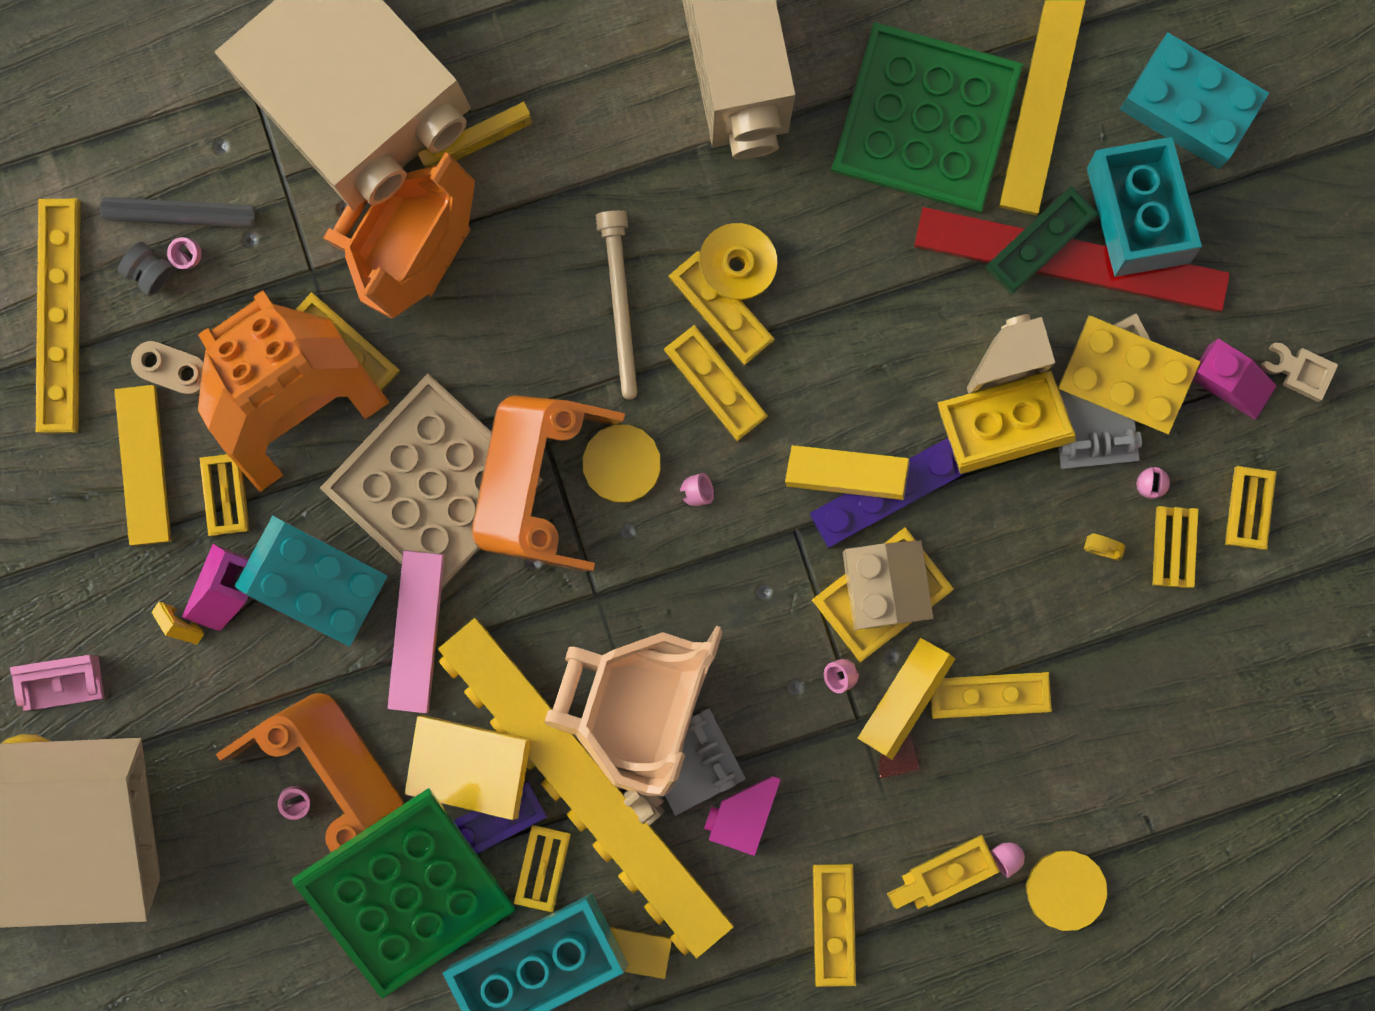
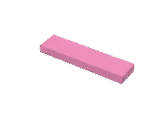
M403 551L387 709L419 713L429 712L445 554Z

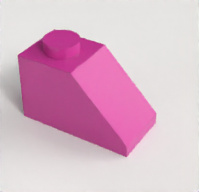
M1215 340L1207 346L1199 359L1201 362L1192 381L1254 420L1257 419L1276 388V384L1251 358L1222 340Z
M770 776L721 800L719 808L711 806L704 829L711 831L709 840L755 856L781 779Z

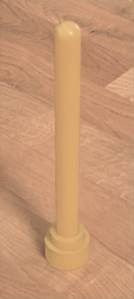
M620 210L606 211L596 214L597 231L601 232L602 238L606 239L622 396L627 400H632L637 396V383L621 238L625 236V229L628 228L627 212Z

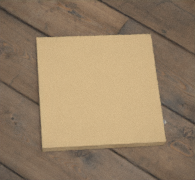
M427 373L320 489L400 564H402L404 550L445 554L442 580L443 589L480 549L472 539L471 530L491 431ZM540 476L537 487L544 481Z

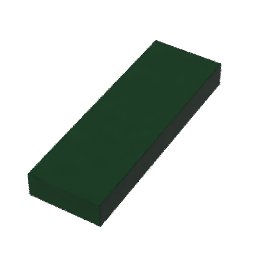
M1070 186L985 266V269L1012 296L1097 217L1098 212Z

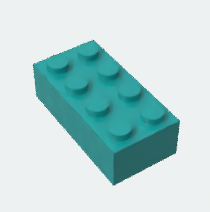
M591 893L450 965L442 974L461 1011H550L623 974L629 964L596 899Z

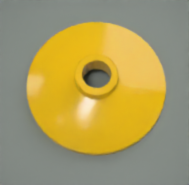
M731 223L715 229L705 239L699 254V268L704 281L714 292L725 298L745 300L761 294L771 284L777 270V254L771 240L761 230L748 224ZM732 260H738L743 264V269L741 271H734L729 263Z

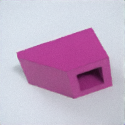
M212 544L182 617L221 631L247 601L248 595L234 586L249 557Z

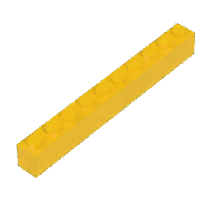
M474 618L438 648L443 655L439 663L453 679L458 675L462 677L469 686L464 691L478 709L484 705L494 716L490 724L497 732L531 739L527 768L531 771L536 766L546 778L541 782L544 789L555 801L562 797L571 808L567 816L581 832L588 828L597 841L592 846L607 863L614 859L623 870L618 877L633 894L639 890L649 901L644 908L658 925L663 921L669 925L674 931L670 939L684 956L691 952L697 959L733 928V923L656 831L647 823L642 824L638 820L639 817L630 806L627 807L624 803L626 799L623 795L624 793L619 787L611 783L578 738L573 734L552 728L544 723L548 710H553V708L478 619Z

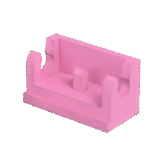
M84 655L10 667L16 704L18 707L23 706V711L105 699L98 655Z

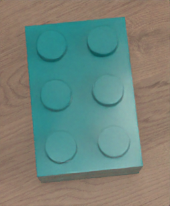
M1167 32L1119 110L1166 138L1173 137L1174 143L1220 169L1232 156L1269 95V92Z
M1173 137L1096 150L1087 167V172L1114 277L1190 264L1202 245Z
M272 515L234 587L244 594L350 647L381 590L387 575Z

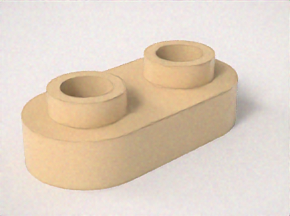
M155 341L144 342L134 350L131 357V365L134 372L142 379L188 396L200 393L204 361L200 358ZM150 354H155L157 357L156 364L153 367H146L145 358ZM188 367L192 368L194 371L192 379L183 381L181 377L182 371Z

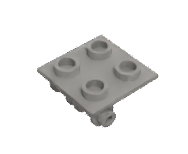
M1059 390L1076 437V442L1058 446L1061 469L1140 461L1138 448L1142 447L1141 433L1136 432L1135 420Z
M710 708L691 717L682 753L685 754L677 782L665 797L676 816L746 779Z

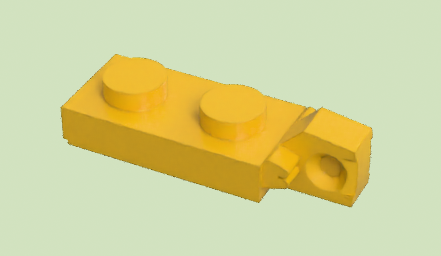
M979 835L910 869V872L902 875L905 884L888 892L887 895L895 909L914 901L917 909L924 906L930 907L999 873L1000 870L983 835Z

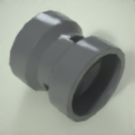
M144 242L134 245L126 253L118 266V272L128 280L134 279L137 281L139 289L149 297L155 295L163 288L174 271V267L164 258L157 259L153 255V250Z

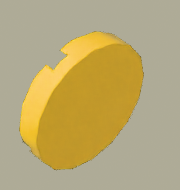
M612 425L600 430L588 442L583 455V473L589 486L601 498L613 503H631L644 497L655 486L661 472L660 453L654 440L643 430L631 425Z
M1072 850L1056 851L1042 857L1031 869L1026 883L1028 901L1033 913L1047 926L1061 931L1079 930L1092 924L1102 913L1107 899V883L1100 867L1088 856Z

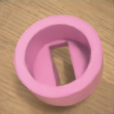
M176 238L168 246V260L176 268L191 269L198 265L202 259V249L191 238ZM182 245H185L193 255L192 260L180 248Z
M1150 467L1139 474L1136 485L1143 497L1157 499L1165 495L1169 490L1170 479L1163 469ZM1154 473L1159 474L1157 492H1151Z
M705 473L692 475L686 478L681 485L680 491H685L687 496L683 498V501L688 505L702 506L712 503L714 498L713 485Z
M839 659L829 663L824 669V680L829 689L835 693H842L851 689L858 682L859 673H857L854 667L856 665L848 659ZM842 671L845 678L840 679L838 672Z
M300 786L287 787L281 792L278 799L279 812L290 820L303 818L308 813L311 804L309 793ZM300 794L304 797V799L296 801L289 806H286L284 802Z
M1002 843L990 851L1000 872L1007 878L1018 872L1024 864L1025 855L1023 849L1015 843Z

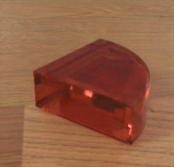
M911 733L908 734L893 760L881 754L879 759V778L919 770Z

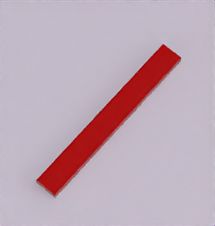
M923 207L914 247L989 263L1024 228ZM1072 239L1036 273L1217 313L1223 310L1230 275L1229 272L1184 264L1114 277L1107 246Z

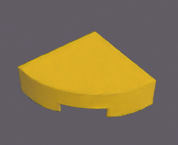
M1093 533L1087 536L1084 549L1086 552L1119 561L1123 558L1126 546L1111 538Z
M158 602L152 614L165 636L198 645L204 636L203 630L193 621L190 624L186 623L174 615L177 608L164 602Z

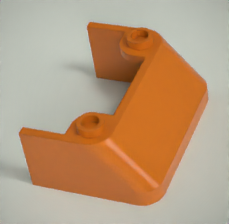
M515 395L503 400L498 405L495 413L471 530L472 539L476 546L483 551L582 572L593 571L595 565L593 562L556 555L559 537L555 526L545 519L531 516L547 438L559 441L573 438L579 433L583 419L611 426L624 421L625 413L559 399Z
M315 693L307 696L266 719L216 754L220 761L232 760L255 743H258L266 754L280 757L300 747L344 812L342 816L334 820L327 828L325 840L330 852L405 804L338 702L328 694Z

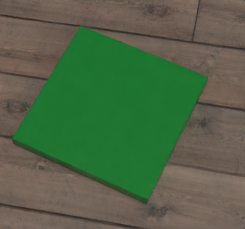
M873 22L831 172L981 214L1023 63Z
M427 788L292 878L295 888L381 999L516 910L514 903L430 788Z

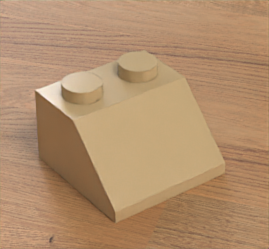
M1024 314L1006 320L1007 324L1001 327L1002 330L993 339L967 386L968 394L1044 373L1055 364L1042 317L1031 320L1029 314Z
M921 540L845 549L842 552L854 631L933 619Z

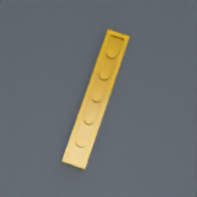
M1086 0L1044 1L999 208L1037 216L1039 213Z
M78 198L38 199L36 433L39 434L78 433L81 201Z

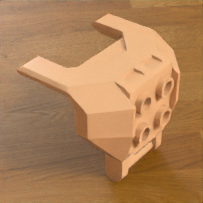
M716 626L708 641L703 643L691 642L661 632L614 649L604 655L578 647H569L565 657L568 664L553 710H548L544 723L552 728L576 735L614 786L637 792L644 796L666 795L677 782L685 758V754L682 753L684 740L708 668L717 653L722 636L721 627ZM585 668L596 672L582 718H578L568 713L582 670Z

